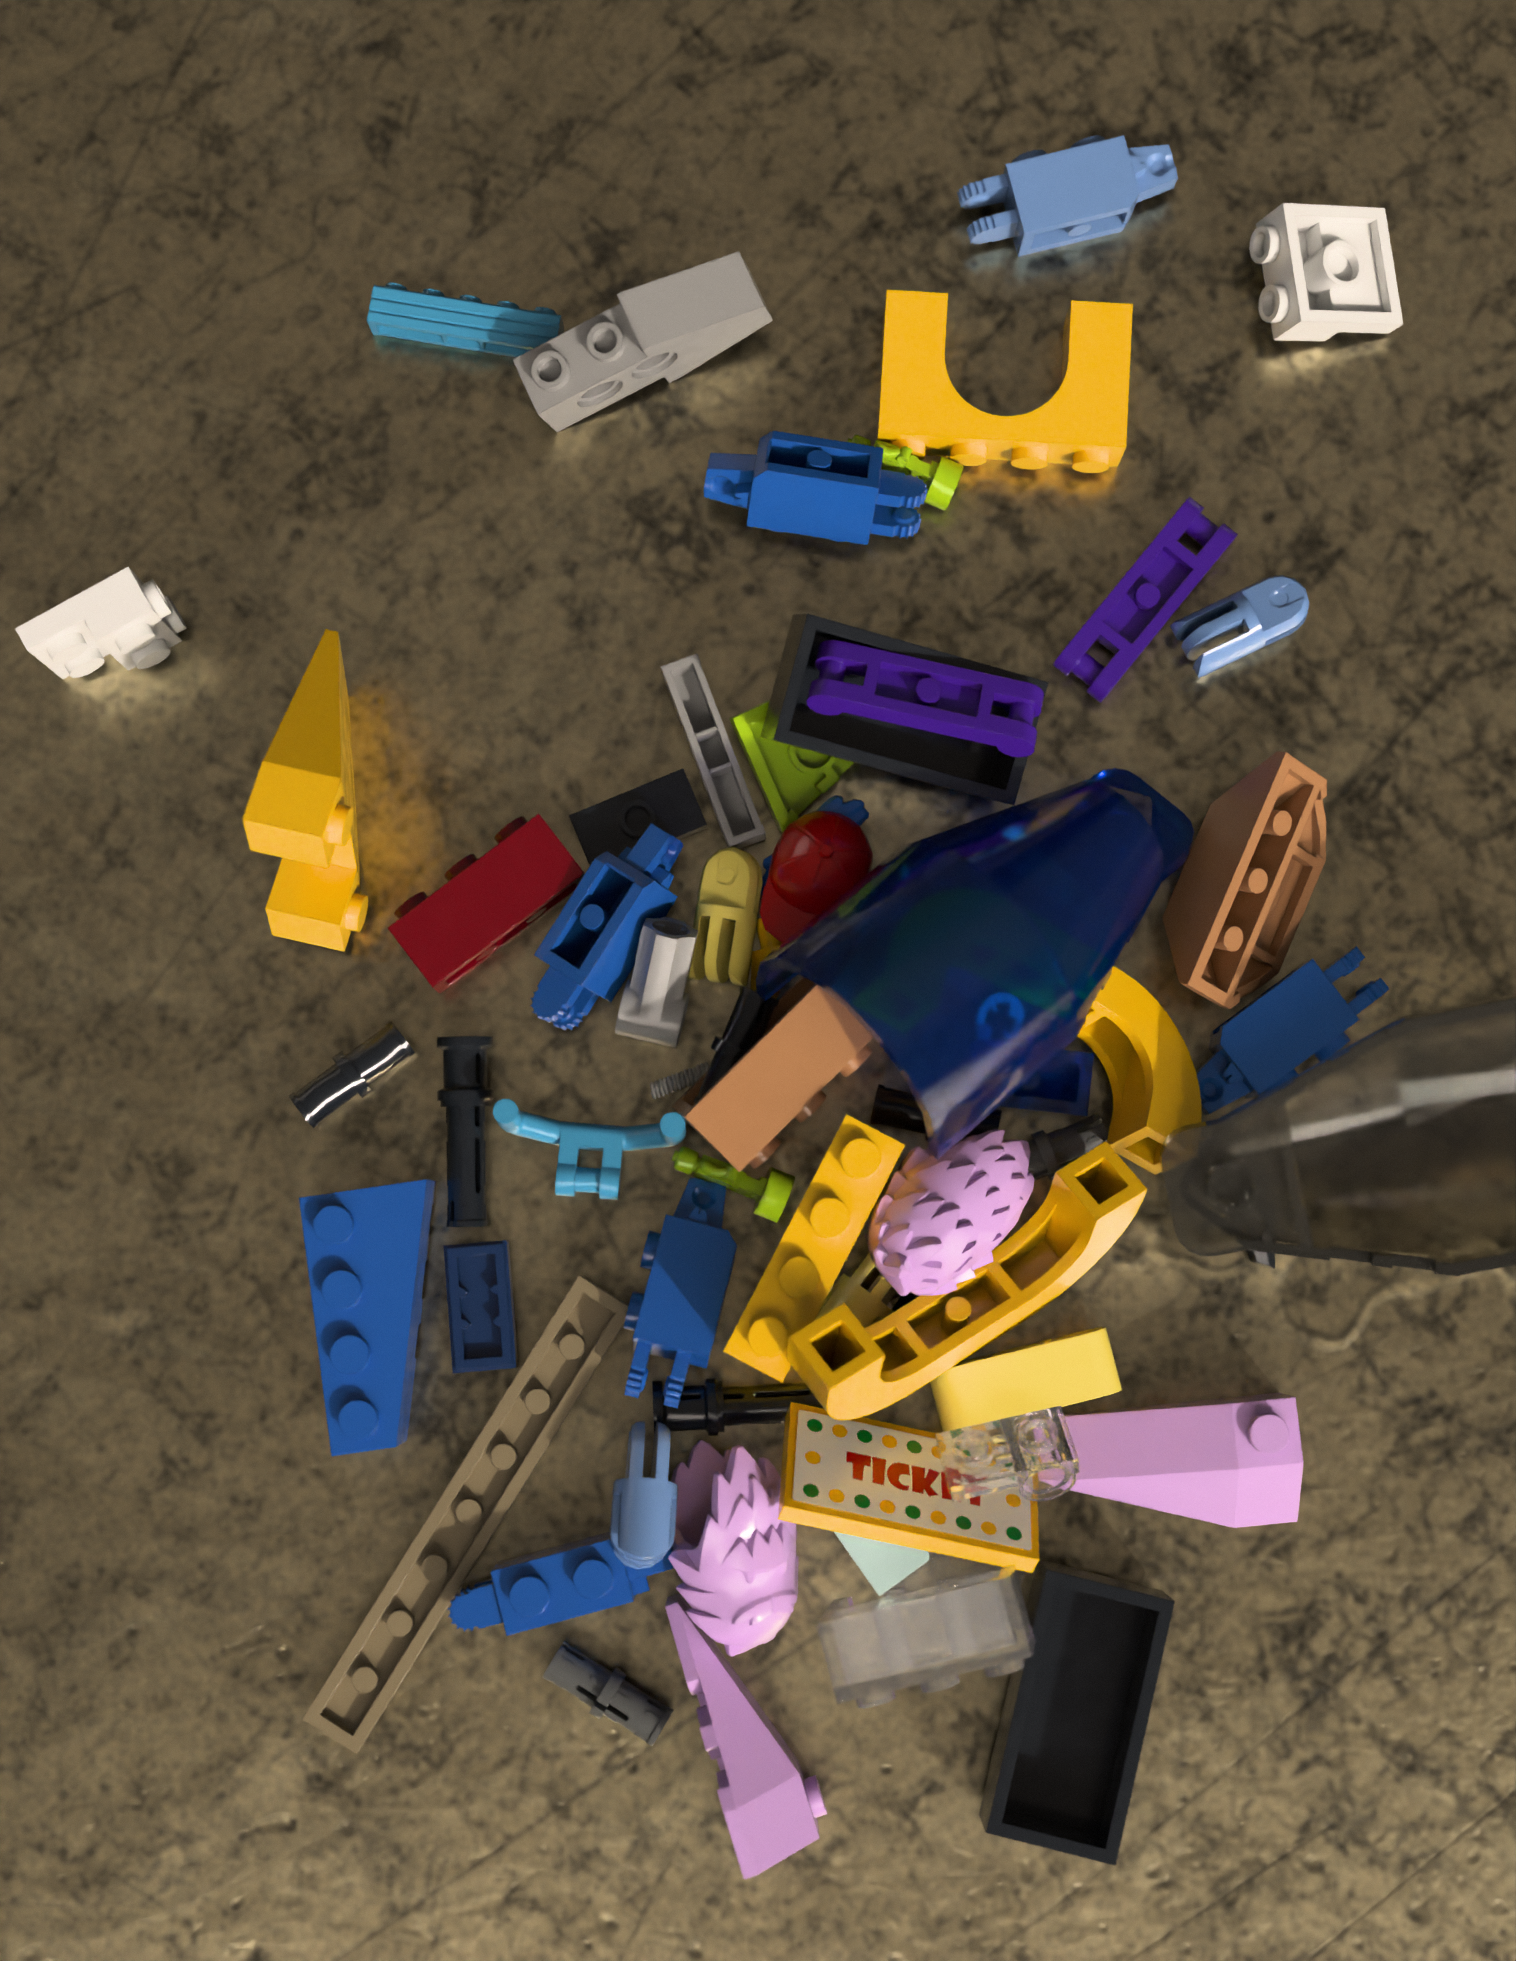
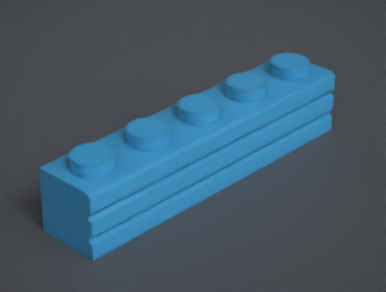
M386 283L385 287L373 286L367 316V323L373 335L516 358L564 333L562 316L557 315L550 308L536 307L534 311L519 309L517 304L509 301H498L497 305L482 303L481 299L472 295H461L458 299L445 297L444 293L435 289H423L422 293L408 291L405 286L398 283Z

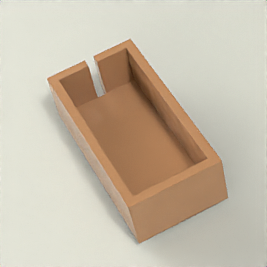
M847 930L842 940L828 949L778 999L779 1003L774 1008L764 1035L696 1103L693 1101L700 1091L707 1072L671 1106L738 1172L747 1164L753 1169L762 1165L781 1144L776 1135L793 1118L801 1123L810 1117L827 1097L822 1089L839 1072L844 1077H847L865 1062L872 1052L867 1043L884 1026L890 1032L896 1029L846 1000L855 967L862 953L875 939L870 932Z

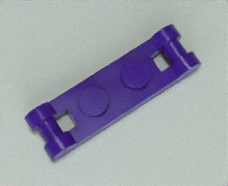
M1191 497L1182 504L1053 663V666L1064 675L1068 676L1072 672L1089 686L1086 692L1100 703L1108 696L1127 670L1238 535L1226 524L1223 523L1218 527L1201 514L1204 507ZM1185 533L1203 546L1197 555L1178 542ZM1096 641L1115 654L1106 667L1087 653Z
M826 640L818 646L815 667L820 672L818 679L810 684L806 701L807 706L816 713L831 716L843 712L996 746L1000 752L1012 757H1027L1032 755L1035 750L1037 730L1032 726L1033 719L1040 715L1044 699V692L1037 685L838 640ZM850 674L864 677L863 686L844 682V678ZM992 705L1004 708L1008 713V718L991 715Z

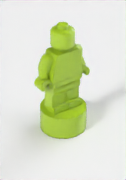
M858 434L854 435L852 439L848 438L847 440L849 443L871 446L869 439ZM880 440L875 441L874 447L884 448L882 470L901 472L905 475L911 474L914 477L918 476L920 480L923 479V483L927 484L926 488H928L924 502L943 511L947 509L959 483L964 465L943 456L940 457L938 463L932 461L929 464L919 460L915 455H911L912 449L903 446L899 448V446Z
M682 1146L679 1151L675 1150L671 1161H674V1169L685 1174L694 1172L693 1176L698 1179L726 1186V1190L729 1188L731 1191L755 1200L752 1213L776 1223L787 1204L795 1180V1176L773 1167L769 1168L765 1178L761 1176L759 1179L747 1176L744 1171L738 1172L729 1163L707 1155L699 1157L697 1151Z

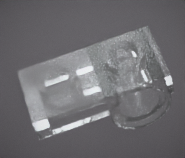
M1061 1406L935 1434L937 1451L952 1502L1018 1487L1021 1496L1027 1500H1051L1069 1491L1076 1482V1474L1079 1473V1458Z

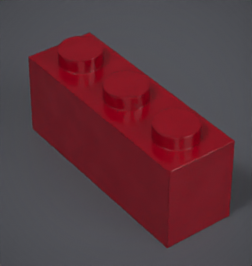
M537 814L529 821L524 816H521L507 824L494 837L498 843L495 847L479 859L475 854L464 857L445 873L444 877L448 881L429 897L424 891L417 893L394 912L398 920L387 927L432 988L440 994L570 897L585 875L584 871L540 814Z

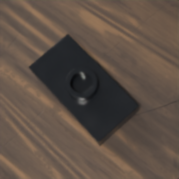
M683 768L569 815L589 866L596 857L606 851L618 857L627 846L633 849L651 823L673 835L678 840L708 828Z

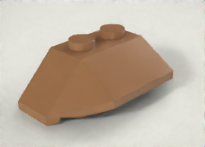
M1275 752L1210 804L1162 917L1179 983L1221 1008L1232 1009L1240 1003V998L1256 991L1279 973L1326 861V816L1322 799L1327 796V779L1287 752Z

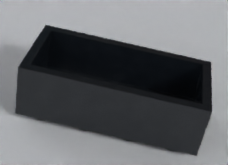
M808 613L794 614L792 616L760 737L988 800L1015 805L1028 756L1012 757L1000 752L996 746L842 712L838 715L830 716L811 710L807 706L806 701L810 684L818 679L820 672L815 667L818 646L826 640H838L1024 681L1040 687L1044 692V697L1049 682ZM850 674L844 678V682L863 686L864 677ZM992 705L991 715L1008 718V713L1004 708ZM1039 716L1033 719L1032 726L1035 727V729L1038 723Z
M1043 1560L1038 1561L979 1811V1816L986 1833L1116 1866L1175 1603L1165 1592Z

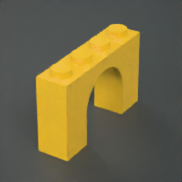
M886 290L876 440L899 446V448L903 446L912 449L911 455H915L921 461L925 459V456L950 457V460L964 466L982 465L986 462V459L1010 460L1012 466L1028 470L1044 468L1048 463L1072 464L1074 470L1083 473H1100L1107 471L1109 466H1118L1126 449L1133 304L1071 300L1063 328L1060 388L1048 402L1036 410L1016 416H998L983 412L966 402L955 390L949 379L945 364L948 293Z
M846 1114L723 1352L783 1383L791 1367L787 1358L789 1336L815 1321L905 1144Z

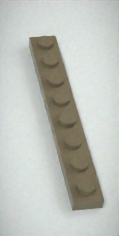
M578 1275L302 1718L304 1721L355 1754L360 1751L451 1604L450 1601L455 1598L623 1327L628 1304L582 1275Z

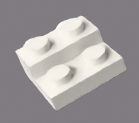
M1282 203L1256 223V229L1250 239V255L1255 263L1262 264L1265 287L1259 297L1258 309L1261 319L1264 322L1271 323L1273 340L1326 341L1338 332L1389 334L1403 325L1385 208Z
M126 567L15 629L27 651L59 677L65 679L68 676L78 678L94 672L103 665V657L108 654L112 655L128 671L134 667L138 669L152 667L169 656V648L182 641L178 633L187 627L168 595L164 597L153 579L143 583L129 567Z

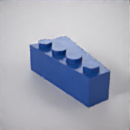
M424 1179L299 1198L331 1457L393 1448L407 1441L416 1366L417 1335L423 1306L422 1291L426 1260H428L430 1244V1220L437 1181Z

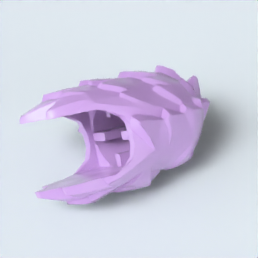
M993 1129L979 1135L970 1136L960 1142L948 1141L930 1150L929 1148L922 1149L919 1146L910 1150L901 1161L898 1171L888 1179L877 1202L873 1206L870 1220L867 1221V1233L865 1234L874 1265L900 1296L907 1295L909 1292L918 1296L950 1293L958 1289L957 1283L975 1278L974 1269L994 1262L992 1250L1001 1243L1016 1225L1033 1191V1173L1028 1172L1031 1151L1027 1141L1019 1139L1003 1140L1005 1131Z
M699 1440L692 1447L687 1464L679 1463L674 1469L671 1482L678 1485L676 1531L672 1545L674 1551L668 1559L683 1581L682 1584L676 1586V1589L691 1607L686 1610L690 1619L714 1641L724 1644L728 1655L735 1656L757 1645L773 1640L793 1612L798 1594L799 1557L796 1554L797 1529L796 1523L778 1520L781 1478L774 1465L767 1458H759L757 1465L753 1457L741 1445L734 1446L731 1450H725L722 1456L709 1443Z

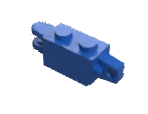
M773 430L759 438L757 454L710 453L705 475L704 497L748 509L746 526L768 529L774 532H787L825 538L836 542L868 545L870 534L888 537L898 536L899 538L905 537L906 539L908 536L913 537L915 533L917 534L921 518L920 513H917V509H914V507L919 508L920 504H924L928 488H926L927 484L923 483V479L920 480L918 476L914 477L911 474L905 475L901 472L882 470L884 448Z
M651 823L633 849L627 846L618 857L606 851L593 860L534 956L550 965L537 985L538 990L533 992L534 997L531 998L532 1005L530 1006L534 1008L533 1013L538 1018L549 1023L552 1022L554 1026L565 1031L567 1028L573 1030V1027H579L578 1024L583 1022V1016L588 1015L599 996L612 1002L635 965V955L645 919L665 917L678 897L668 889L674 878L670 870L684 846L680 840Z
M1357 946L1342 955L1324 970H1321L1314 959L1299 965L1211 1031L1209 1050L1213 1055L1196 1071L1200 1087L1201 1107L1204 1115L1211 1114L1243 1096L1248 1099L1265 1092L1270 1100L1275 1098L1301 1078L1295 1070L1297 1066L1313 1054L1319 1062H1322L1350 1041V1038L1344 1031L1360 1020L1357 1017L1358 1013L1389 990L1382 978H1379L1376 981H1369L1363 985L1352 998L1345 1001L1332 984L1334 981L1354 971L1365 958Z
M690 1178L674 1215H665L661 1233L651 1230L648 1233L640 1268L651 1270L645 1294L633 1291L624 1323V1329L634 1331L633 1350H635L624 1395L639 1398L640 1392L644 1390L646 1385L650 1355L674 1360L671 1374L667 1376L663 1390L665 1398L663 1405L678 1408L689 1364L707 1369L737 1249V1244L729 1231L722 1229L726 1186L702 1179Z
M610 1532L502 1560L490 1571L491 1579L477 1582L474 1584V1587L468 1585L466 1589L462 1588L460 1590V1594H456V1599L450 1601L452 1605L448 1608L450 1610L448 1617L452 1618L451 1624H456L457 1629L463 1628L464 1631L466 1629L473 1631L474 1627L481 1629L503 1623L506 1636L631 1603L634 1602L637 1594L650 1590L647 1576L674 1569L668 1559L674 1549L672 1546L664 1558L652 1567L634 1569L625 1566L616 1557L614 1546L611 1543Z

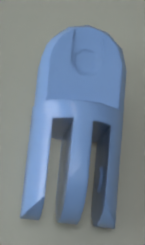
M1284 575L1267 577L1173 622L1170 627L1177 640L1183 641L1181 647L1188 660L1195 661L1193 669L1198 678H1201L1291 635L1306 620L1309 598L1306 589L1296 579Z
M639 1421L631 1425L629 1431L625 1478L617 1479L613 1482L610 1521L611 1543L614 1546L616 1557L625 1566L634 1569L650 1568L661 1561L672 1547L675 1537L678 1485L668 1481L670 1429L659 1422L656 1423L650 1478L642 1477L645 1421Z

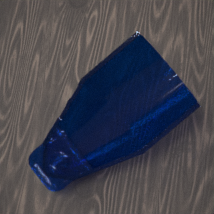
M1112 768L1102 770L1088 780L1069 785L902 845L760 961L756 976V992L766 1001L796 975H800L813 981L844 1005L878 1041L905 1078L923 1113L928 1135V1152L938 1160L1077 1038L1085 1023L1090 1007L1100 989L1103 990L1111 976L1112 967L1126 942L1129 943L1159 886L1189 857L1194 835L1192 822L1180 809L1139 776L1128 770Z

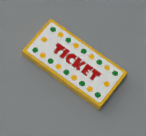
M791 1402L785 1416L778 1520L1032 1573L1039 1561L1036 1455L864 1417L852 1420H836L831 1418L825 1409Z

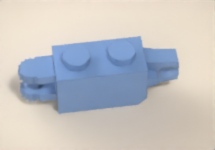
M1096 135L1077 141L1069 149L1049 154L1044 150L1025 152L1014 158L1011 163L1005 164L1003 174L969 183L959 189L957 195L961 208H969V210L1003 202L1005 212L979 218L968 225L967 232L970 243L980 245L1013 237L1017 255L1020 257L1122 232L1132 216L1135 204L1173 189L1178 176L1169 144L1127 148L1124 135L1107 140L1103 136Z

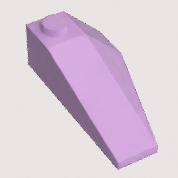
M1270 1393L1029 1418L1032 1452L1037 1458V1483L1232 1528L1298 1521L1303 1454L1296 1397L1283 1393Z
M679 1593L667 1597L665 1608L686 1683L691 1695L697 1694L700 1707L697 1708V1715L705 1750L709 1753L711 1760L717 1759L720 1771L716 1772L719 1785L717 1793L743 1879L745 1880L757 1876L819 1839L817 1817L826 1815L827 1810L816 1775L804 1779L797 1757L713 1639L690 1619L686 1613V1610L690 1607Z

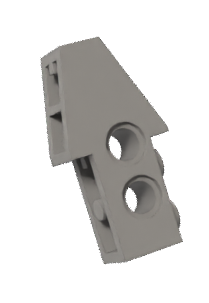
M738 251L622 291L617 294L620 301L618 305L513 359V362L537 414L556 432H559L663 377L669 383L681 378L772 322L773 319L746 262Z

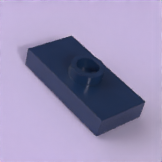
M509 1240L443 1246L453 1373L519 1367Z

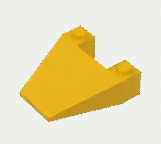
M326 629L262 760L242 821L251 851L282 857L265 907L272 935L345 952L351 931L360 932L364 925L368 909V896L363 895L361 891L348 690L339 634L337 631Z

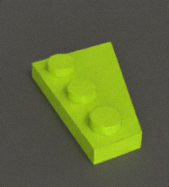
M768 700L729 718L776 826L780 832H784L790 823L799 818L798 815L819 795L829 790L854 763L760 737L770 702Z

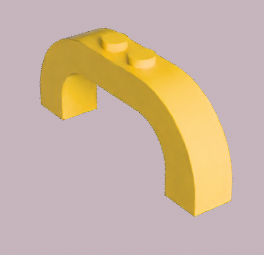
M958 893L940 896L924 903L879 934L862 953L855 967L846 1000L901 1030L937 1007L947 968L967 972L1076 1035L1093 1050L1101 1061L1111 1084L1113 1111L1107 1143L1117 1154L1154 1175L1196 1156L1202 1120L1200 1087L1191 1055L1180 1032L1160 1003L1142 985L1120 969L1096 956L1090 949L1076 944L1046 926L1041 920L1029 916L1008 903L984 895Z
M1105 1141L1055 1172L1049 1193L1040 1208L1015 1234L992 1250L994 1262L973 1270L976 1275L975 1278L957 1283L958 1289L947 1294L919 1296L882 1320L865 1328L844 1302L789 1336L787 1346L788 1361L831 1418L836 1420H852L888 1407L915 1392L1018 1326L1073 1285L1110 1249L1125 1231L1139 1210L1147 1188Z

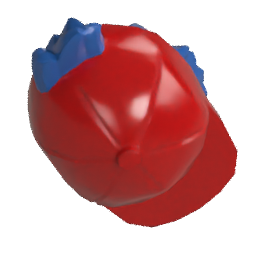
M838 795L829 798L816 811L805 814L790 823L778 840L773 853L763 860L762 865L766 872L762 877V901L759 913L765 930L778 941L795 949L827 951L839 943L849 927L858 921L859 908L865 906L867 893H871L870 878L873 866L872 848L861 827L863 822L869 818V812L864 808L863 801L852 799L843 802V797Z

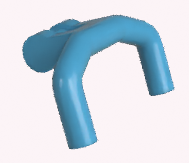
M501 1099L493 1107V1116L499 1127L504 1131L559 1146L555 1195L574 1197L576 1192L599 1193V1199L619 1200L623 1151L671 1147L678 1145L686 1137L685 1120L676 1112L665 1114L661 1118L660 1123L616 1126L551 1119L521 1111L516 1103L510 1099ZM580 1150L603 1152L602 1167H578Z

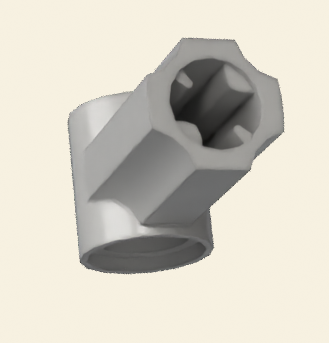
M674 918L645 919L635 955L632 979L627 980L622 995L615 1034L677 1048L689 1002V994L685 993L698 930L688 926L685 921Z

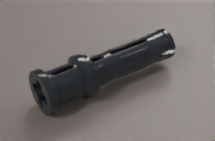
M491 1036L437 1037V1048L443 1050V1088L437 1091V1101H440V1107H446L447 1227L488 1226L485 1190V1106H491V1100H494V1090L487 1087V1049L493 1047V1037Z
M706 1378L703 1385L684 1386L678 1408L663 1405L665 1399L663 1396V1382L652 1381L654 1433L656 1423L659 1422L666 1425L670 1431L706 1430L709 1436H718V1432H725V1426L785 1423V1416L791 1402L824 1409L805 1383L723 1387L722 1381H716V1378Z

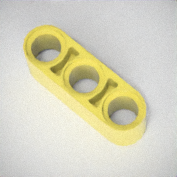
M1106 1327L1083 1330L963 1360L930 1381L943 1434L964 1432L1100 1398L1122 1390Z

